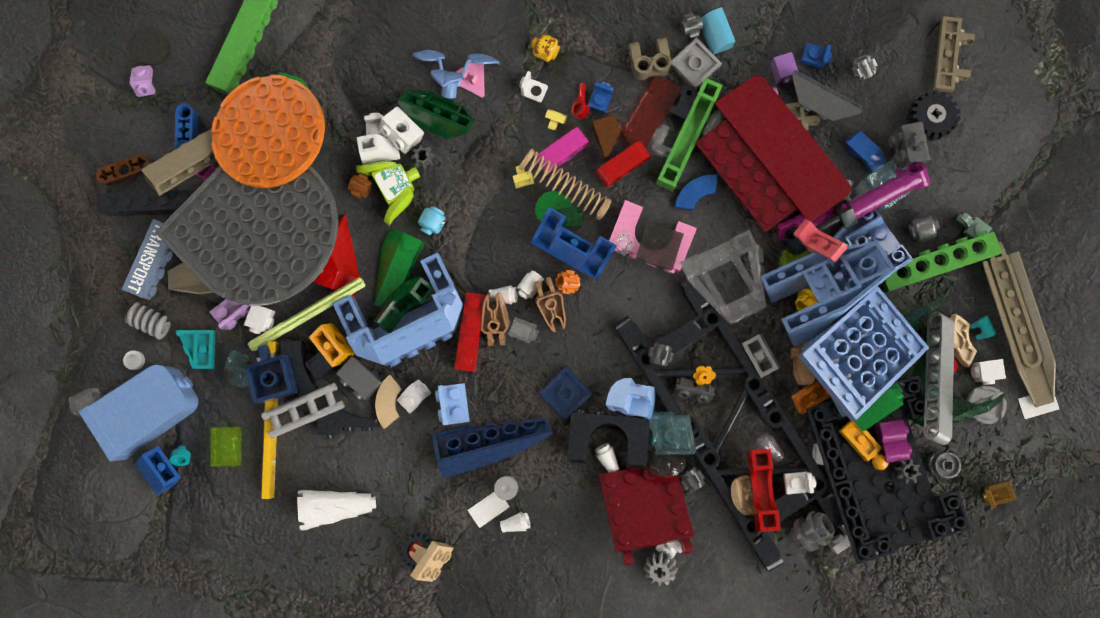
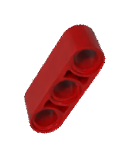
M638 141L602 165L595 173L607 188L651 158V155L642 142Z

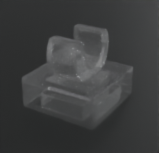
M624 229L612 243L617 245L616 249L625 257L638 244V241Z

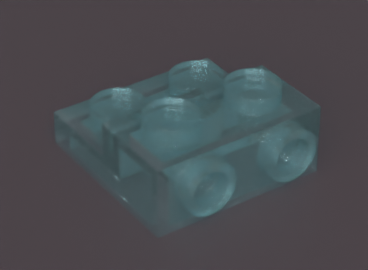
M656 412L649 419V428L653 433L652 443L653 447L656 448L657 455L695 454L696 446L690 415H673V412Z

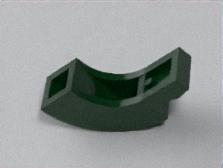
M422 277L406 281L395 289L381 305L383 309L374 322L385 332L391 333L408 310L426 302L434 288Z

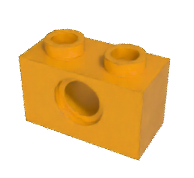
M334 323L321 325L309 336L331 367L345 364L355 354Z

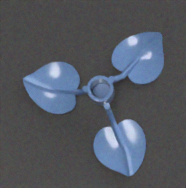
M422 50L412 53V56L417 59L438 62L439 69L431 70V75L442 86L441 96L445 98H456L457 87H460L461 80L470 63H497L500 65L499 61L489 55L480 53L469 54L460 74L443 70L441 59H445V55L441 52Z

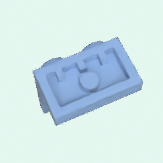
M465 383L438 386L435 395L436 401L440 402L441 410H438L439 422H443V425L470 422Z

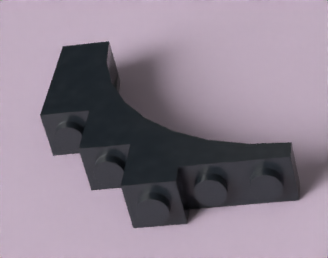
M281 341L280 355L285 354L289 356L297 388H299L298 398L319 389L305 365L307 362L305 342ZM325 395L314 399L318 410L329 406ZM307 403L298 406V411H304V415L311 414ZM340 409L317 419V435H323V439H335V435H340L341 427L342 431H354V427H362V431H373V427H379V420L363 418Z

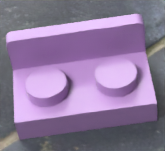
M225 299L211 310L210 313L219 323L218 327L220 329L230 330L238 324L237 321L248 316L251 306Z

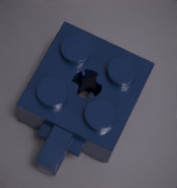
M268 345L259 346L260 357L256 358L257 362L245 365L253 403L262 404L298 393L289 356L285 354L275 356V353L271 354ZM272 376H274V380H272V382H269V379H271Z

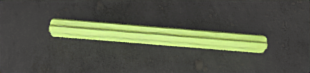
M356 278L248 343L252 351L258 350L259 346L272 342L333 306V303L365 287L363 279Z

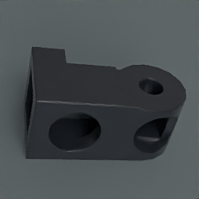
M686 85L682 88L679 95V103L677 107L671 105L667 115L668 118L684 124L697 97V90L694 86Z

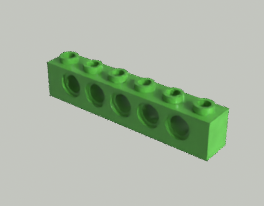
M985 230L974 234L975 238L968 240V237L956 240L957 244L950 246L947 243L938 246V251L931 253L929 249L918 253L920 257L914 258L912 262L900 268L905 272L904 278H900L897 275V271H895L881 283L884 292L886 293L1002 254L995 232L987 234ZM973 243L978 245V253L973 251ZM954 250H958L960 252V259H956L954 257ZM935 256H939L942 259L940 266L935 263ZM917 262L923 265L922 272L916 269Z

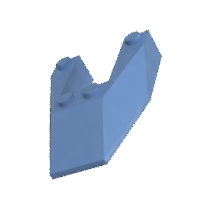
M873 241L847 246L836 262L813 252L762 275L760 278L771 303L810 287L818 303L781 319L793 346H796L814 338L896 270L879 242Z

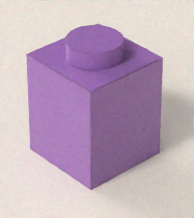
M792 52L774 57L770 66L776 84L783 83V85L794 82L793 71L794 69L798 71Z

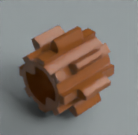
M359 174V176L354 175L348 184V190L359 199L361 197L366 198L370 193L373 183L369 181L370 179L362 174Z

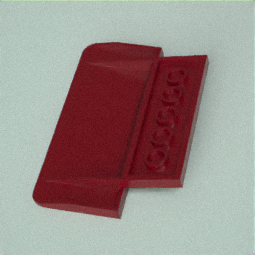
M753 76L714 103L726 120L695 142V145L764 233L768 232L796 210L805 219L813 222L850 194V183L765 78Z

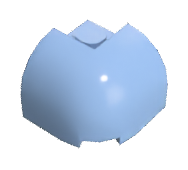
M632 378L621 379L611 387L606 406L612 412L620 411L626 414L625 417L633 418L634 416L644 417V419H649V422H651L655 405V389L651 386L635 384Z

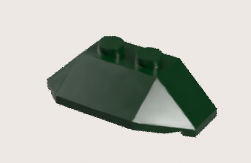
M406 89L398 100L402 110L418 127L445 139L467 134L475 122V118L471 116L464 106L433 92Z

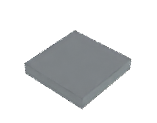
M697 37L671 60V67L689 85L694 86L696 89L704 82L705 78H709L722 65Z

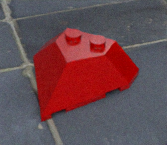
M346 214L338 219L337 238L332 254L323 268V272L313 281V283L335 291L356 278H360Z

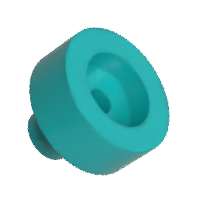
M178 446L177 449L171 451L169 461L175 466L188 465L191 453L186 450L185 446Z

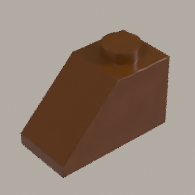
M614 115L592 122V129L604 161L608 160L622 130L619 119L616 120Z

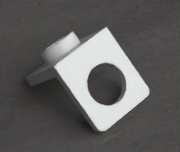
M530 71L527 72L525 77H522L519 85L522 96L539 103L542 102L548 89L547 85L531 79ZM534 86L541 88L542 92L539 96L531 94V89Z

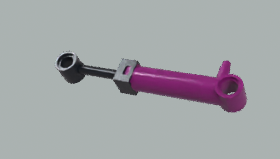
M912 163L906 168V171L900 168L895 169L896 177L848 203L845 200L833 206L836 216L815 227L822 232L840 223L845 229H848L858 223V218L913 189L925 188L930 183L925 163ZM798 228L789 229L783 236L790 253L794 255L801 254L807 250L793 235Z

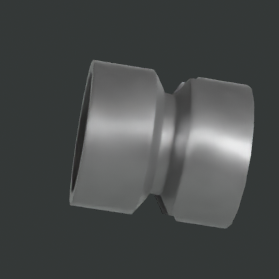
M937 451L932 452L926 458V469L933 476L953 478L961 470V462L953 453Z

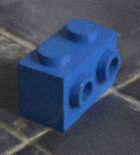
M159 446L141 455L135 463V466L157 496L172 488L181 478Z

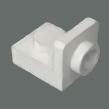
M370 113L364 116L366 136L377 134L386 137L378 128L381 118L384 117L380 113Z
M805 471L783 474L786 494L814 493L816 480L812 473Z
M844 525L840 527L843 535L835 536L832 538V542L828 544L831 551L836 554L850 546Z
M679 541L656 546V550L662 551L663 555L666 556L670 553V559H673L677 551L679 553L682 552Z

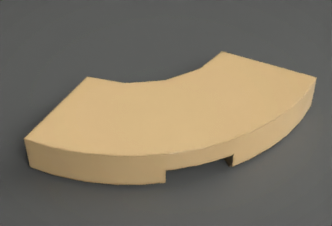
M952 314L950 319L954 321L955 325L954 355L964 367H970L977 352L969 339L970 324L959 315Z
M391 375L386 377L380 385L375 401L377 418L383 429L400 417L396 410V400L403 389Z

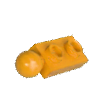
M851 420L839 430L840 434L864 461H869L872 458L874 468L878 470L887 468L889 463H886L885 455L877 453L882 447L867 430L862 432L855 422Z

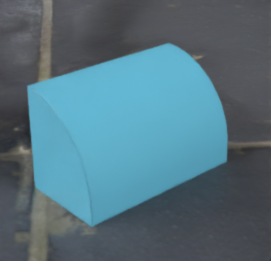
M722 7L704 15L701 18L703 29L701 30L710 52L714 55L732 48L735 39Z

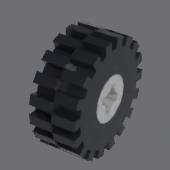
M935 90L932 93L931 91L926 92L916 99L907 111L909 114L906 116V120H910L907 124L922 122L927 141L930 139L931 141H936L944 138L957 127V122L960 121V116H957L960 113V108H955L958 103L957 101L954 103L951 101L953 99L951 95L946 97V92L940 94L939 90Z

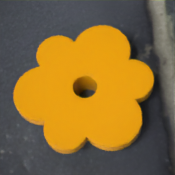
M698 366L693 377L698 385L710 384L711 380L716 377V373L712 371L710 366Z

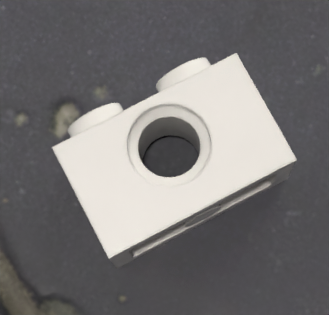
M398 106L382 117L378 126L380 132L388 137L394 146L404 154L420 143L424 132Z

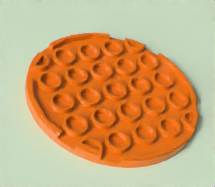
M281 75L255 77L236 87L220 104L221 108L212 123L211 146L219 166L237 182L254 188L281 186L300 176L317 157L325 133L324 115L316 97L299 81Z

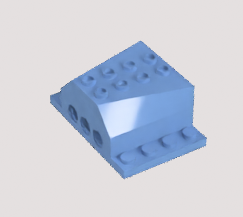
M877 286L814 338L803 343L801 348L803 353L799 355V358L830 394L841 417L848 416L851 421H855L929 347Z

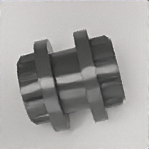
M816 511L808 513L806 518L800 517L796 519L791 529V535L795 544L800 549L811 552L817 550L819 544L822 546L830 544L835 534V528L830 518L826 514Z

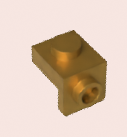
M1010 480L985 486L983 497L986 504H990L992 509L996 508V505L1017 500Z

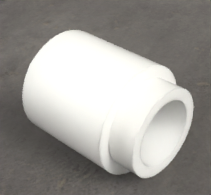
M535 271L527 273L516 287L519 290L517 292L518 295L526 300L527 298L532 299L537 293L535 282L539 280L541 285H543V277Z

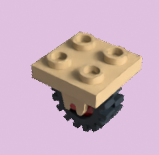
M427 534L408 535L409 539L405 538L403 540L405 545L401 544V548H404L403 551H400V555L404 556L401 560L405 561V566L414 569L410 576L415 580L432 582L440 575L441 567L450 559L454 548L449 544L436 542L435 539H431L432 536Z

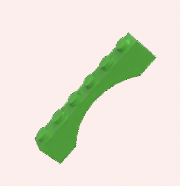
M705 78L658 177L656 185L673 192L723 85Z

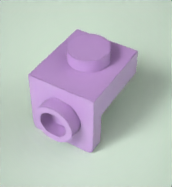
M150 65L137 66L131 70L130 85L138 97L155 94V88L152 85L153 69Z

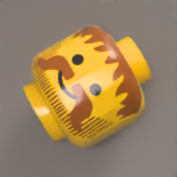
M541 34L538 38L535 37L531 44L533 55L546 62H549L551 59L555 60L560 49L557 39L546 34Z

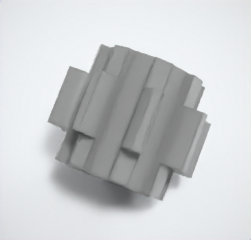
M870 55L860 56L853 61L854 68H852L855 77L859 76L860 80H865L876 74V66L878 65L875 58H870Z

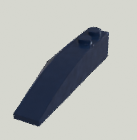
M548 418L523 420L522 423L505 421V424L501 425L486 423V426L476 427V424H471L433 434L432 438L437 464L442 478L481 468L515 455L552 435V430Z

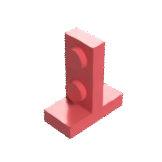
M807 219L793 233L810 253L816 252L833 262H836L847 248L844 242L819 231Z

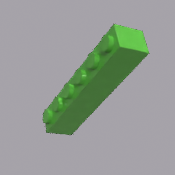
M244 0L205 82L212 89L228 95L239 86L241 76L246 73L249 59H252L254 56L257 42L261 41L264 27L269 24L272 10L277 7L278 0Z

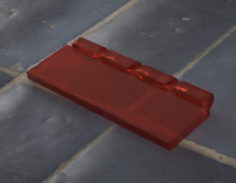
M654 77L648 87L654 93L650 91L644 93L639 102V105L644 109L637 106L629 118L635 124L627 122L621 131V135L626 137L625 141L631 145L641 141L644 147L647 148L669 112L671 105H673L682 88L664 77L662 79Z

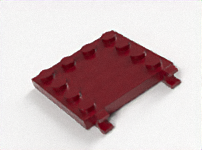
M675 461L648 465L645 469L631 468L599 474V482L615 553L622 552L624 566L633 564L634 559L631 550L680 541L683 555L690 554L693 551L689 539L694 538V533Z

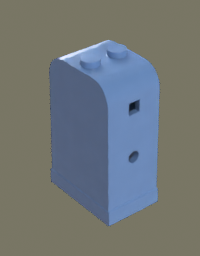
M153 365L90 406H86L79 411V414L109 461L127 460L142 447L192 414L198 406V397L191 387L193 386L191 380L187 376L184 377L178 368Z

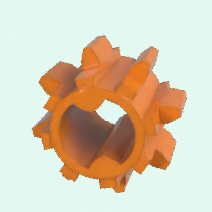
M566 270L557 274L555 285L558 287V290H561V293L570 294L578 290L580 277L574 274V271Z

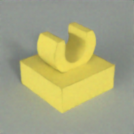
M551 109L547 110L545 117L551 119L548 128L556 130L559 122L565 123L567 115Z
M519 166L516 167L517 175L513 176L516 189L534 183L531 172L527 175L524 169L520 170Z

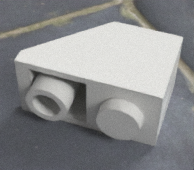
M377 134L357 137L363 165L400 159L399 150L390 139Z

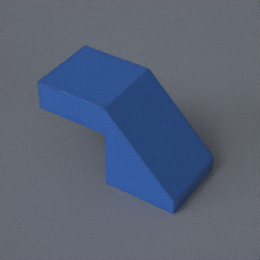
M857 130L845 142L851 156L861 159L868 173L874 175L887 163L881 149L862 131Z

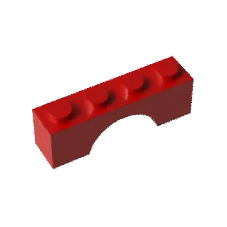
M466 292L454 368L456 370L476 373L482 311L486 295Z
M771 449L751 450L747 452L756 532L780 531L779 511L775 504L772 488L773 461Z

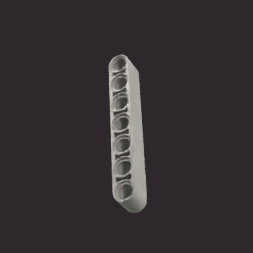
M934 312L927 321V346L929 349L926 351L924 436L940 445H946L952 438L955 325L952 319L939 312Z

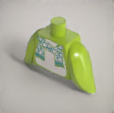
M392 161L356 165L357 173L372 176L389 206L384 222L390 226L393 220L408 207L413 199L414 187L411 182L420 177L416 167L405 172L401 164H396Z

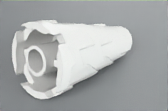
M298 491V495H303V497H297L298 520L305 523V525H300V530H308L342 519L358 517V515L370 513L373 508H376L375 496L371 497V493Z

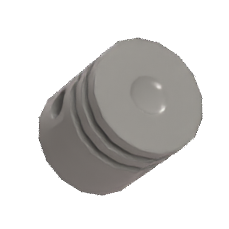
M504 475L495 483L494 491L498 498L510 500L515 497L519 485L514 477Z

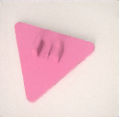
M470 63L461 80L460 87L481 98L485 96L484 64ZM461 68L460 70H458V71H456V72L461 74V71H462L463 68Z

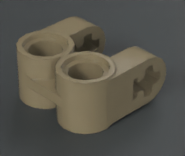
M666 38L656 39L657 54L654 57L642 56L638 42L628 44L632 72L636 79L646 80L651 76L664 77L668 74L671 66V57ZM657 63H663L665 67H659ZM645 66L647 70H640L638 67Z

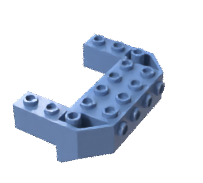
M439 253L421 260L422 266L436 294L432 295L434 300L405 314L391 333L385 332L381 327L374 330L369 328L353 296L349 295L333 303L348 335L346 339L356 356L393 367L401 363L400 359L406 356L408 359L419 354L418 350L422 348L428 350L436 346L435 342L441 339L444 342L453 337L452 334L457 331L462 317L464 304Z

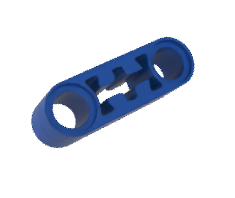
M186 103L178 105L175 110V150L182 144L188 143V140L191 141L199 135V114ZM190 111V115L184 118L185 113Z

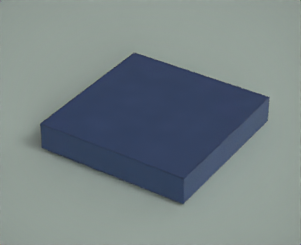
M565 366L538 394L566 421L571 416V412L574 413L593 393Z

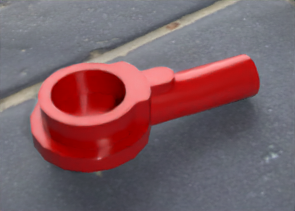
M579 83L577 100L571 109L574 118L578 120L584 119L590 110L589 105L585 102V83Z

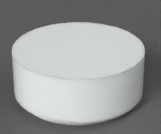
M129 351L123 358L124 366L130 370H138L143 367L145 357L139 351Z

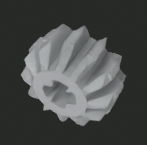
M662 551L659 555L653 552L651 557L648 556L646 558L643 569L646 571V578H651V584L657 581L659 586L662 582L668 585L670 580L673 581L675 579L678 568L675 566V559H670V553L664 556Z

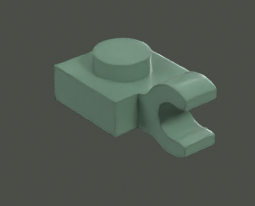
M965 212L963 215L959 214L956 218V222L966 228L963 233L970 239L975 238L974 234L986 230L988 234L992 229L978 217L972 219Z

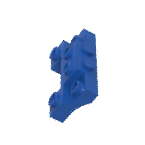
M549 207L531 244L597 281L617 245L602 236L593 245L562 227L566 216Z

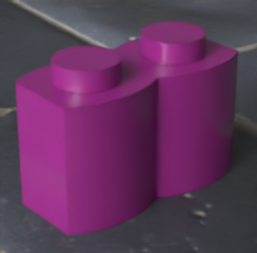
M903 419L875 423L878 444L882 447L879 453L885 455L886 463L909 460L910 454H912V447L907 442L909 429Z

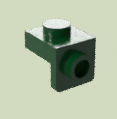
M577 206L554 209L566 216L562 227L581 228L584 216Z

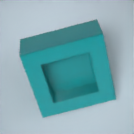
M988 315L970 325L972 329L976 327L981 329V333L976 335L977 340L989 338L996 334Z

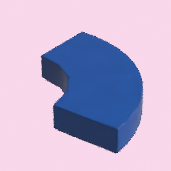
M705 175L689 182L678 195L674 208L694 210L696 202L706 195H715L718 175Z

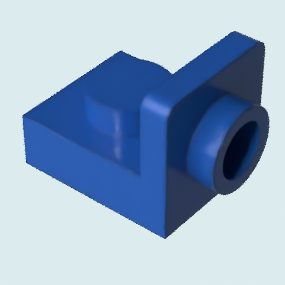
M807 43L800 63L822 69L832 58L833 52H830L832 45H827L824 48Z
M596 82L588 104L589 108L605 114L614 88L606 82Z

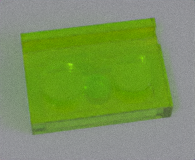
M241 427L211 428L210 467L241 466Z

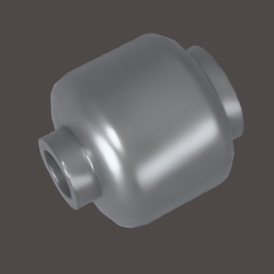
M927 214L912 219L908 228L912 239L923 242L935 238L940 226L937 219H933Z

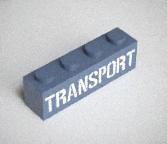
M155 219L152 220L122 287V290L148 300L155 295L158 281L164 276L166 263L170 261L173 254L172 250L155 233L163 224Z

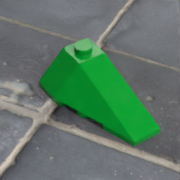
M389 229L381 248L374 305L383 308L381 305L387 297L408 280L425 245L421 240L406 233Z

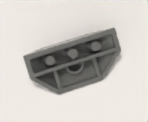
M794 69L793 81L799 103L801 104L800 106L807 111L813 110L817 112L820 118L832 121L862 112L861 104Z

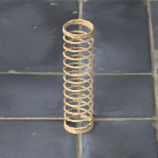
M533 148L529 150V152L523 159L521 165L519 166L520 170H523L527 163L530 161V159L535 155V158L527 172L528 175L534 168V166L538 163V161L542 158L541 163L533 179H535V177L538 175L541 169L548 163V166L541 180L539 181L541 183L545 176L548 174V172L555 166L554 171L546 184V187L556 176V174L561 170L560 176L556 184L554 185L552 191H554V189L559 184V182L564 178V176L567 175L566 181L563 187L561 188L560 192L558 193V195H560L563 189L566 187V185L574 178L573 183L567 195L565 196V199L568 197L573 188L580 182L579 188L575 196L571 200V203H573V201L575 200L576 196L580 193V191L585 186H587L585 193L580 202L578 203L577 207L580 206V204L582 203L583 199L587 196V194L593 190L592 195L588 203L584 207L583 211L587 209L588 205L594 199V197L599 194L598 200L593 209L591 210L590 215L593 213L596 206L605 198V202L602 204V206L596 214V219L600 220L604 216V214L606 213L611 204L610 198L607 199V196H604L600 199L601 193L598 192L594 195V188H591L587 192L588 184H585L581 188L582 180H579L575 183V176L571 177L568 180L569 172H566L562 176L563 168H560L555 173L557 164H554L549 168L550 160H547L542 165L544 156L539 157V159L535 162L538 152H534Z

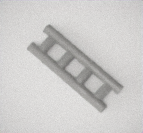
M335 382L261 413L263 420L270 418L274 427L273 430L269 431L270 438L272 439L345 408L343 401L341 400L336 403L332 392L337 390ZM325 395L329 406L318 410L314 399ZM307 403L311 414L300 418L296 407ZM289 411L292 422L282 426L278 415Z

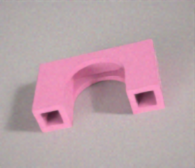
M625 200L609 240L617 245L614 252L621 253L623 251L628 253V257L639 260L640 258L646 260V264L653 267L661 266L665 272L670 274L679 273L697 228L679 221L670 243L665 248L657 251L647 250L638 243L635 236V227L643 207Z

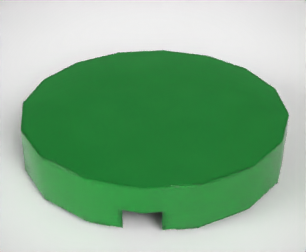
M559 191L544 193L536 203L535 214L537 220L541 223L549 207L552 209L573 207L568 197L565 199L566 195L563 193L558 195Z

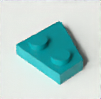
M176 330V334L180 337L183 344L184 352L189 357L192 369H214L216 331Z

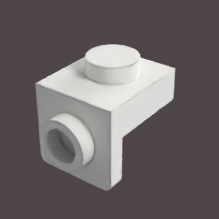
M417 380L408 386L397 401L409 413H412L431 392L424 383Z

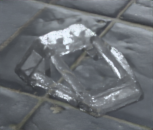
M750 230L699 255L696 254L679 262L691 285L729 324H733L766 308L760 273L761 266L758 258V246ZM746 253L749 256L754 282L739 258ZM733 261L751 293L726 305L708 271ZM701 275L709 291L705 288V286L701 283L697 276Z

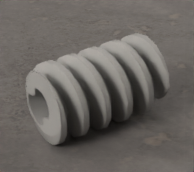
M138 302L128 310L125 316V323H128L129 326H134L138 330L141 329L142 332L155 336L159 340L167 334L171 325L170 322H167L166 315L160 318L161 314L159 312L154 314L153 309L147 311V306L144 305L140 308V303Z

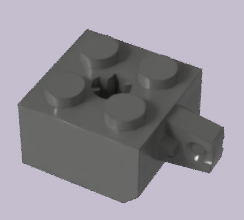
M922 122L902 125L889 135L888 144L893 152L892 162L896 169L906 170L912 163L923 162L926 164L931 160Z

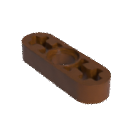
M138 154L99 168L96 172V179L104 185H112L143 174L142 169L152 163V161L147 156ZM141 160L146 162L143 164L144 167L139 166ZM127 165L129 167L128 173L121 175L120 168ZM106 172L112 174L107 176V180L103 178L106 176Z

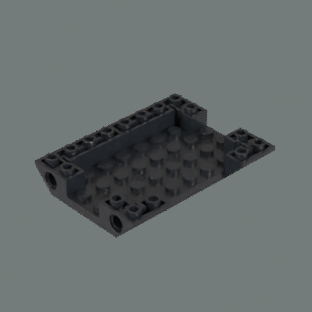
M919 375L896 381L903 391V405L878 421L903 419L904 423L907 424L909 429L907 442L912 447L910 459H913L914 465H920L918 470L922 474L916 477V483L911 482L909 479L908 484H904L903 478H896L898 473L894 468L900 466L899 461L889 462L884 470L874 468L872 458L869 461H864L840 434L839 430L850 419L848 416L841 417L833 400L806 409L856 564L896 553V549L925 540L936 541L972 530L959 491L933 495L908 421V419L924 416L925 391ZM874 424L866 430L878 443ZM886 482H891L893 485V490L890 493L884 490ZM900 520H903L906 524V528L903 531L897 529V523Z

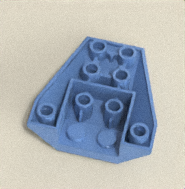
M876 209L858 218V223L848 229L842 227L833 237L844 242L846 246L878 241L896 271L913 261L911 255L898 242Z

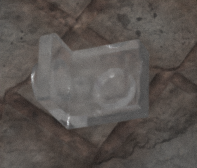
M664 124L661 129H656L652 137L655 140L652 150L661 157H668L672 149L662 144L670 127Z

